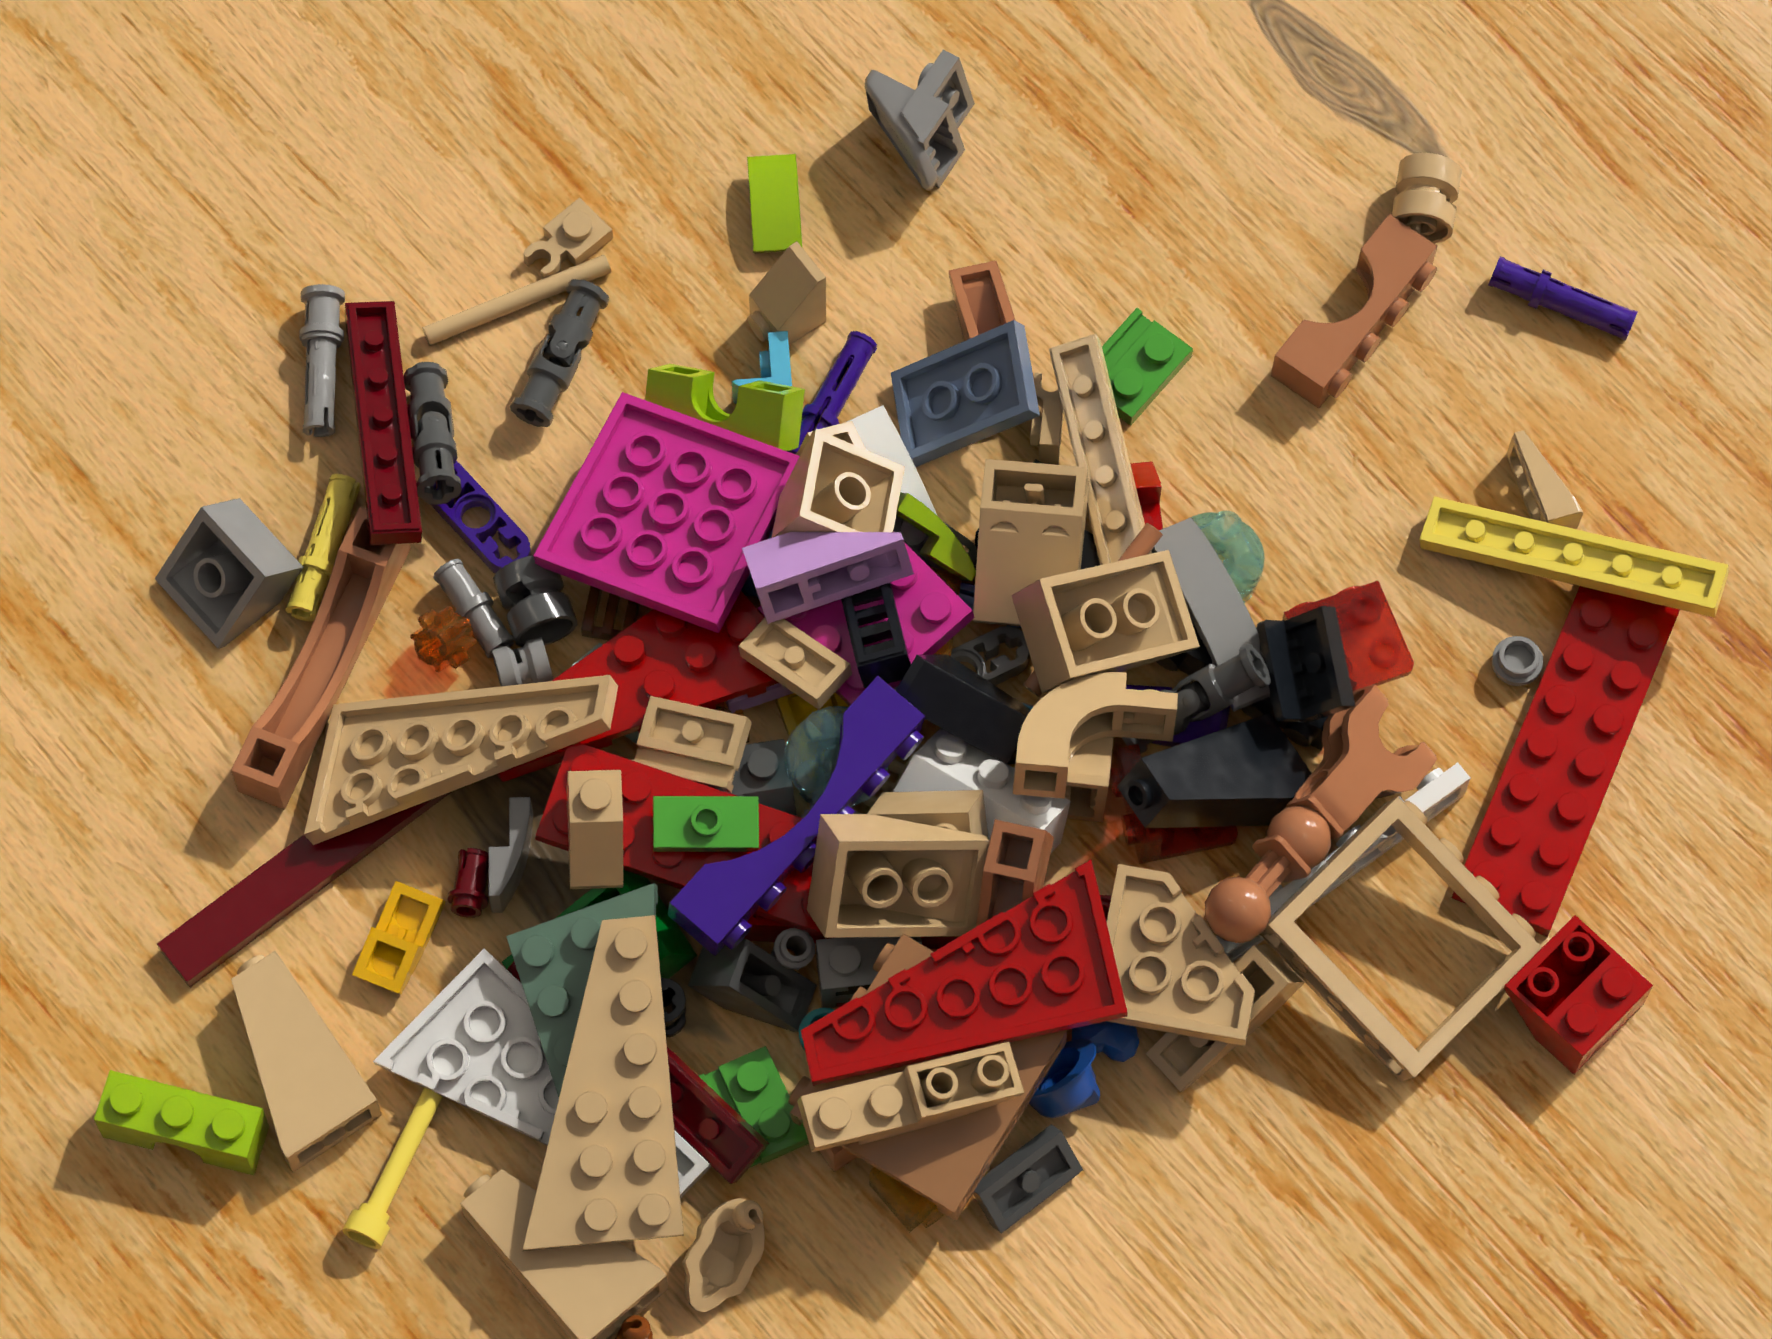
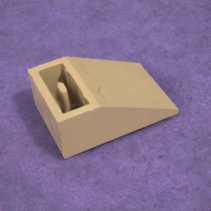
M985 459L973 607L975 618L973 622L1021 626L1013 603V594L1039 579L1081 570L1089 492L1087 467Z

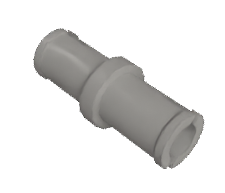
M453 559L445 563L434 573V580L439 583L456 608L454 616L460 624H466L485 651L487 658H493L492 650L505 646L510 648L514 644L513 636L509 634L492 609V598L487 592L482 593L464 568L461 559Z

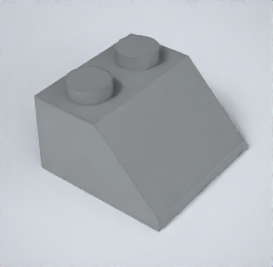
M238 498L201 507L160 569L155 580L217 648H222L277 606L304 567L249 507Z

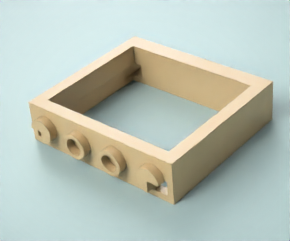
M1396 797L1383 804L1271 916L1265 931L1260 935L1400 1082L1415 1078L1542 947L1533 938L1536 934L1532 926L1520 915L1514 913L1511 915L1497 901L1500 896L1495 887L1481 876L1475 877L1461 863L1464 858L1450 841L1445 838L1439 840L1425 825L1428 821L1424 813L1412 802H1403L1399 797ZM1390 826L1408 842L1512 951L1416 1049L1294 922Z

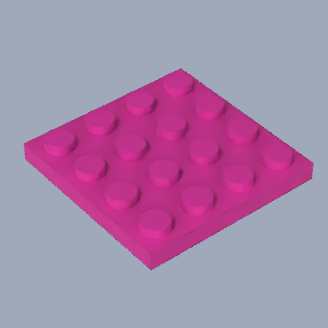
M622 392L533 555L535 563L544 569L719 633L750 574L742 548L769 538L774 527L780 494L800 456Z

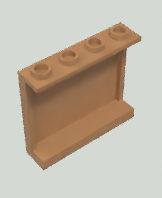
M902 934L896 945L888 942L873 965V970L878 972L868 990L859 987L851 1000L866 995L888 982V978L904 969L908 970L927 959L933 951L905 934ZM1064 1030L1010 1042L1024 1090L1023 1095L942 1123L859 1145L857 1141L841 1145V1147L937 1205L938 1211L956 1221L1065 1046L1067 1031ZM909 1065L813 1086L810 1078L803 1076L788 1101L789 1104L794 1106L790 1112L792 1120L799 1126L803 1123L797 1102L800 1096L903 1072Z

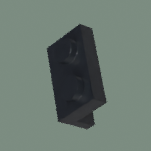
M1320 606L1284 621L1265 620L1257 624L1260 652L1269 670L1271 679L1269 684L1270 702L1274 710L1275 719L1278 722L1310 723L1355 706L1335 607Z

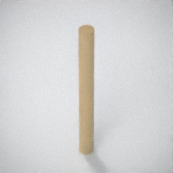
M601 255L422 327L425 338L431 346L567 291L568 283L572 279L589 282L611 273V268L606 256Z

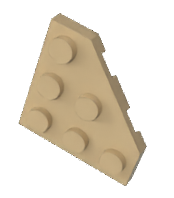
M1118 864L1106 923L1128 1014L1127 1017L1109 1020L1108 1022L1245 1046L1255 996L1254 988L1243 973L1240 974L1224 952L1222 944L1201 915H1198L1182 894V889L1170 873Z

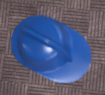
M1087 1039L1066 1042L1029 1102L1040 1115L1047 1118L1062 1117L1068 1113L1094 1105L1100 1100V1090L1091 1066L1096 1057L1097 1047L1095 1044Z

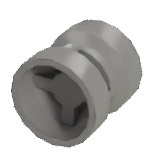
M542 637L527 640L521 648L511 649L505 646L492 650L500 686L553 680Z

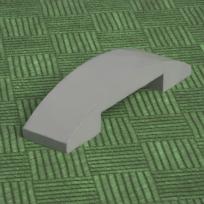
M1188 518L1159 530L1163 536L1151 551L1156 553L1169 550L1190 618L1212 659V664L1219 666L1237 656L1240 647L1245 644H1251L1261 655L1259 635L1253 620L1229 573L1198 525L1192 518ZM1269 685L1264 688L1254 686L1234 697V703L1231 705L1233 712L1270 697Z

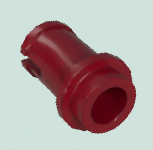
M467 848V851L461 849L458 852L454 890H451L447 895V901L451 904L452 913L461 917L475 918L479 917L482 909L488 906L489 900L485 895L489 869L488 852L477 848Z

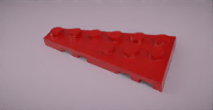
M742 591L737 597L719 633L654 609L552 680L611 675L618 685L610 730L579 743L602 749L613 745V739L637 731L640 733L650 696L716 710L719 703L745 694H747L748 698L766 693V687L779 682L742 658L738 647L765 617ZM567 747L496 775L502 782L561 763Z
M1092 859L1078 866L1074 872L1054 884H1048L1034 892L1032 897L1005 913L1000 912L930 954V957L910 969H904L888 978V982L866 995L854 998L802 1029L801 1034L813 1086L951 1056L1005 1042L1010 1043L1127 1017V1007Z

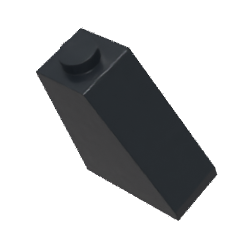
M947 654L916 655L896 691L924 714V719L1005 764H1015L1019 733L1031 709Z

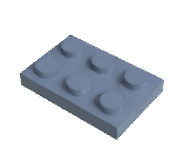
M1015 320L891 372L900 436L915 467L1040 416L1025 326Z

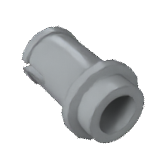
M789 928L783 930L777 936L771 955L782 966L798 971L812 961L815 954V943L808 932L797 928ZM787 949L793 950L796 956L791 955Z

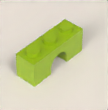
M666 364L648 369L646 401L784 451H790L799 447L805 389L760 380L738 386L736 407L730 415L724 412L715 401L713 395L715 372L675 364Z
M112 1070L109 1071L94 1117V1121L103 1138L151 1150L154 1149L156 1142L176 1145L196 1153L202 1158L203 1163L250 1175L255 1174L269 1129L263 1108Z

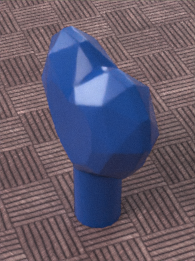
M1105 1021L1072 1029L1071 1041L1077 1039L1091 1040L1097 1047L1096 1053L1103 1052L1112 1060L1125 1062L1135 1056L1139 1046V1038L1135 1026Z

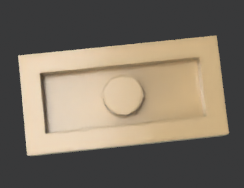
M764 618L738 646L742 658L818 710L852 675L850 663L785 619L767 624L766 618Z

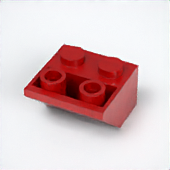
M1574 915L1505 984L1504 990L1535 1040L1575 1075L1644 1005L1653 985Z

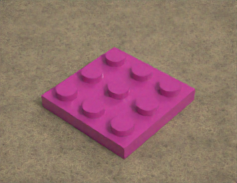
M905 543L914 574L890 583L912 664L916 655H933L975 617L973 610ZM841 599L784 618L850 663L852 675L835 692L850 706L866 688L863 687L857 669ZM884 600L855 606V611L884 604ZM760 605L757 609L765 617L762 606ZM887 618V619H883V620H879V621H876V622L864 624V625H861V626H859V627L861 628V627L873 625V624H876V623L884 622V621H887L888 618ZM892 637V638L885 639V640L873 642V643H870V644H866V645H864V647L871 646V645L878 644V643H882V642H886V641H889V640H893V637ZM901 681L889 683L888 685L895 689Z

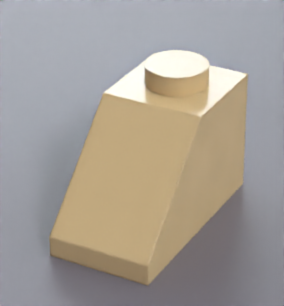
M797 241L785 250L749 294L750 315L747 317V320L754 334L764 342L768 339V332L788 331L789 345L826 322V277Z
M621 770L568 771L566 792L570 889L623 888Z

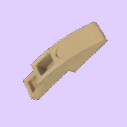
M1005 1042L909 1065L903 1072L800 1096L797 1102L811 1152H816L857 1141L859 1145L942 1123L1021 1096L1024 1090L1010 1043Z

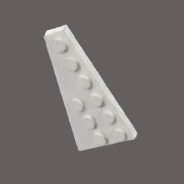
M484 948L373 1062L375 1065L548 1145L559 1100L522 984ZM675 1131L681 1199L708 1171L711 1165Z

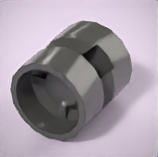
M533 555L517 559L505 565L493 577L502 607L510 610L507 614V621L515 643L519 647H523L527 640L542 637L544 646L554 643L569 635L578 625L568 595L561 592L564 588L561 575L537 565Z

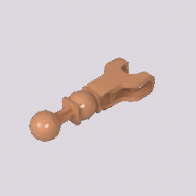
M1375 684L1353 691L1355 706L1329 715L1325 720L1322 732L1323 760L1298 789L1294 798L1286 805L1287 808L1271 819L1266 830V838L1256 840L1252 845L1253 850L1261 858L1245 878H1226L1211 889L1205 901V919L1212 932L1223 940L1240 944L1249 942L1264 932L1271 918L1269 897L1282 882L1306 878L1311 873L1312 868L1325 860L1331 847V840L1340 838L1344 831L1361 816L1375 798L1414 790L1435 764L1437 757L1424 741L1419 745H1407L1398 748L1394 753H1391L1384 747L1379 737V721L1389 703L1388 699Z

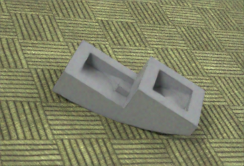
M530 797L509 798V846L489 847V900L492 913H503L512 899L526 867L533 828V811Z

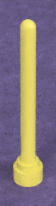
M423 1088L368 1203H361L358 1210H352L342 1229L343 1233L353 1241L372 1249H380L390 1230V1227L387 1225L390 1216L386 1212L443 1096Z

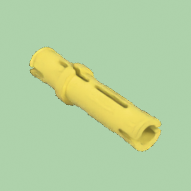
M333 474L330 476L305 555L298 559V562L304 568L296 578L293 592L286 606V612L292 613L291 616L299 620L310 622L315 620L329 583L338 550L342 544L354 503L361 489V484L359 482L355 483L356 480L350 476L343 474Z

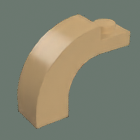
M1125 672L1086 675L1068 681L1051 690L1034 705L1022 724L1017 743L1013 794L1065 799L1068 767L1071 758L1081 747L1100 738L1127 737L1173 741L1178 693L1160 692L1153 689H1126L1127 673Z

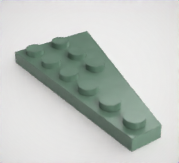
M655 883L506 936L558 1097L560 1096L602 920L653 915L656 918L658 886Z

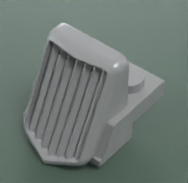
M942 50L934 63H929L923 69L916 90L876 70H871L865 79L869 111L875 117L920 185L928 191L932 190L934 186L940 188L965 151L958 128L975 104L960 58L945 50Z

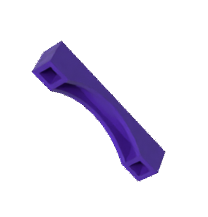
M877 676L843 713L840 724L839 753L835 769L825 791L809 813L784 836L758 851L728 861L704 864L671 900L668 916L714 956L725 945L733 950L751 930L752 925L747 922L760 907L766 912L769 911L785 893L787 887L782 882L791 872L796 869L802 874L814 862L820 814H855L856 811L851 806L863 793L871 798L883 786L890 776L885 769L897 756L906 760L922 742L924 736L919 732L921 731L925 715Z

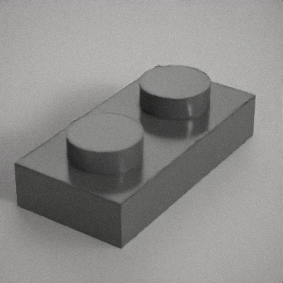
M1051 1124L988 1172L980 1181L973 1195L990 1225L1000 1233H1003L1083 1171V1168L1062 1131Z

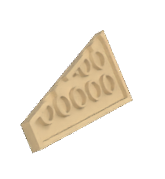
M611 675L333 704L304 835L313 845L606 732L611 728L618 685Z
M655 915L602 920L523 1251L684 1236Z

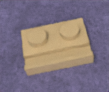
M650 696L636 743L638 749L635 759H632V761L727 793H732L734 787L732 785L735 771L739 769L752 722L746 716Z

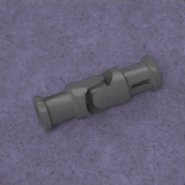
M572 279L568 283L566 290L569 295L561 312L552 317L549 323V334L541 341L527 369L528 382L521 396L515 397L512 400L510 410L519 419L537 427H549L554 419L551 410L560 392H565L568 389L581 360V350L587 347L593 337L591 327L599 310L605 309L610 301L609 296L599 286L586 280ZM579 308H583L581 314L577 316Z
M420 362L408 368L403 375L405 389L410 392L411 397L407 410L410 435L414 444L412 448L413 460L420 472V477L416 483L418 497L422 498L426 503L445 504L457 498L462 491L461 480L454 472V463L458 456L456 443L453 439L454 424L451 402L445 397L444 392L448 384L447 371L438 363ZM436 481L438 483V490H435L433 487Z
M1245 644L1240 647L1239 654L1219 666L1209 664L1179 681L1173 690H1161L1160 692L1178 693L1174 735L1185 731L1190 722L1202 721L1231 706L1234 703V697L1254 686L1259 688L1268 686L1271 683L1269 670L1260 653L1251 644ZM1122 737L1128 748L1136 755L1146 752L1148 744L1156 741Z

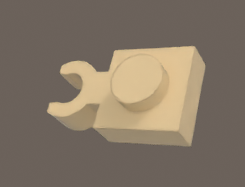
M579 197L543 227L544 236L548 240L530 244L523 253L524 263L530 266L539 258L548 259L550 261L549 264L540 270L541 279L559 273L561 271V263L566 259L574 266L585 262L613 239L612 229Z

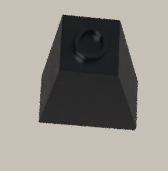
M1267 713L1142 757L1118 784L1117 788L1144 828L1269 826L1271 819L1287 808L1286 805L1294 798L1295 793L1312 773L1271 713Z

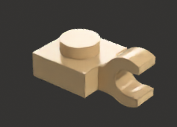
M1035 373L1033 378L1037 401L1043 411L1042 417L1038 416L1032 419L1030 446H1039L1040 462L1059 465L1063 425V407L1059 390L1054 392L1045 391L1042 388V373Z

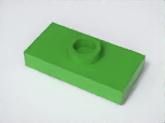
M653 796V852H755L759 850L758 796Z

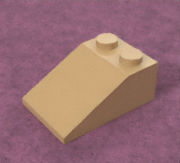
M1169 550L1042 578L1012 595L1042 693L1049 692L1079 677L1097 673L1122 672L1200 647Z
M820 814L807 911L825 938L901 937L902 934L908 937L961 936L976 927L983 869L990 840L984 835L873 814Z

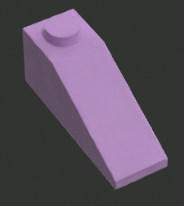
M788 532L742 548L767 624L914 574L901 532Z

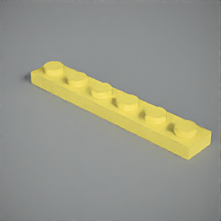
M1435 496L1419 539L1421 549L1714 618L1729 574L1728 564Z

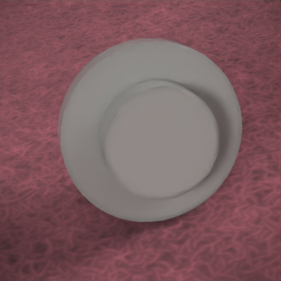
M1513 636L1502 640L1496 646L1492 655V667L1497 677L1513 686H1523L1533 682L1539 676L1543 666L1541 650L1532 640L1523 636Z

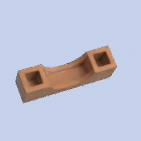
M1388 214L1363 245L1359 254L1356 272L1366 287L1368 302L1358 313L1339 322L1319 323L1304 319L1275 354L1271 377L1317 408H1320L1330 395L1334 398L1339 397L1352 378V373L1349 372L1358 360L1365 363L1372 356L1381 341V338L1378 337L1379 333L1387 324L1394 327L1405 314L1409 306V302L1406 300L1415 289L1422 292L1433 279L1437 271V267L1433 265L1437 245Z

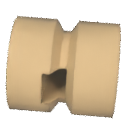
M1415 153L1405 156L1400 160L1395 189L1398 195L1394 198L1392 216L1432 243H1439L1449 239L1453 233L1457 208L1452 203L1458 198L1462 174L1459 164L1448 157L1433 153Z

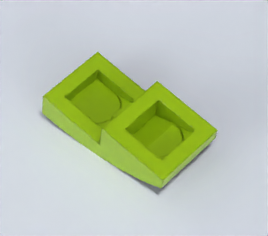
M796 154L747 157L753 253L783 252L796 241L802 247Z
M900 493L896 516L929 536L919 554L956 578L972 581L976 575L974 565L950 528L909 493Z

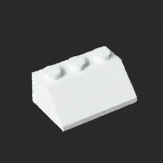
M942 728L913 755L893 791L983 790L989 840L996 819L1046 830L1054 837L1051 853L1061 843L1071 803L1066 798L1013 794L1015 768Z

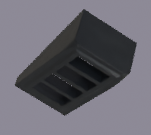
M891 583L841 599L863 687L867 688L877 676L887 684L901 681L909 669L911 661ZM884 600V604L855 611V606ZM887 618H888V620H887V621H884V622L876 623V624L869 625V626H865V627H861V628L859 627V626L864 625V624H868V623H872V622H876V621H879V620H883V619H887ZM892 637H893V640H889V641H886V642H882V643H878V644H874V645H871V646L864 647V645H866V644H870V643H873V642H877V641H881V640H885V639H888V638H892Z

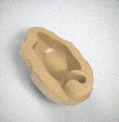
M742 1198L727 1201L713 1209L699 1224L696 1239L688 1249L682 1262L685 1272V1298L696 1311L707 1312L719 1306L727 1298L740 1295L749 1282L753 1269L761 1260L764 1251L763 1211L757 1202Z

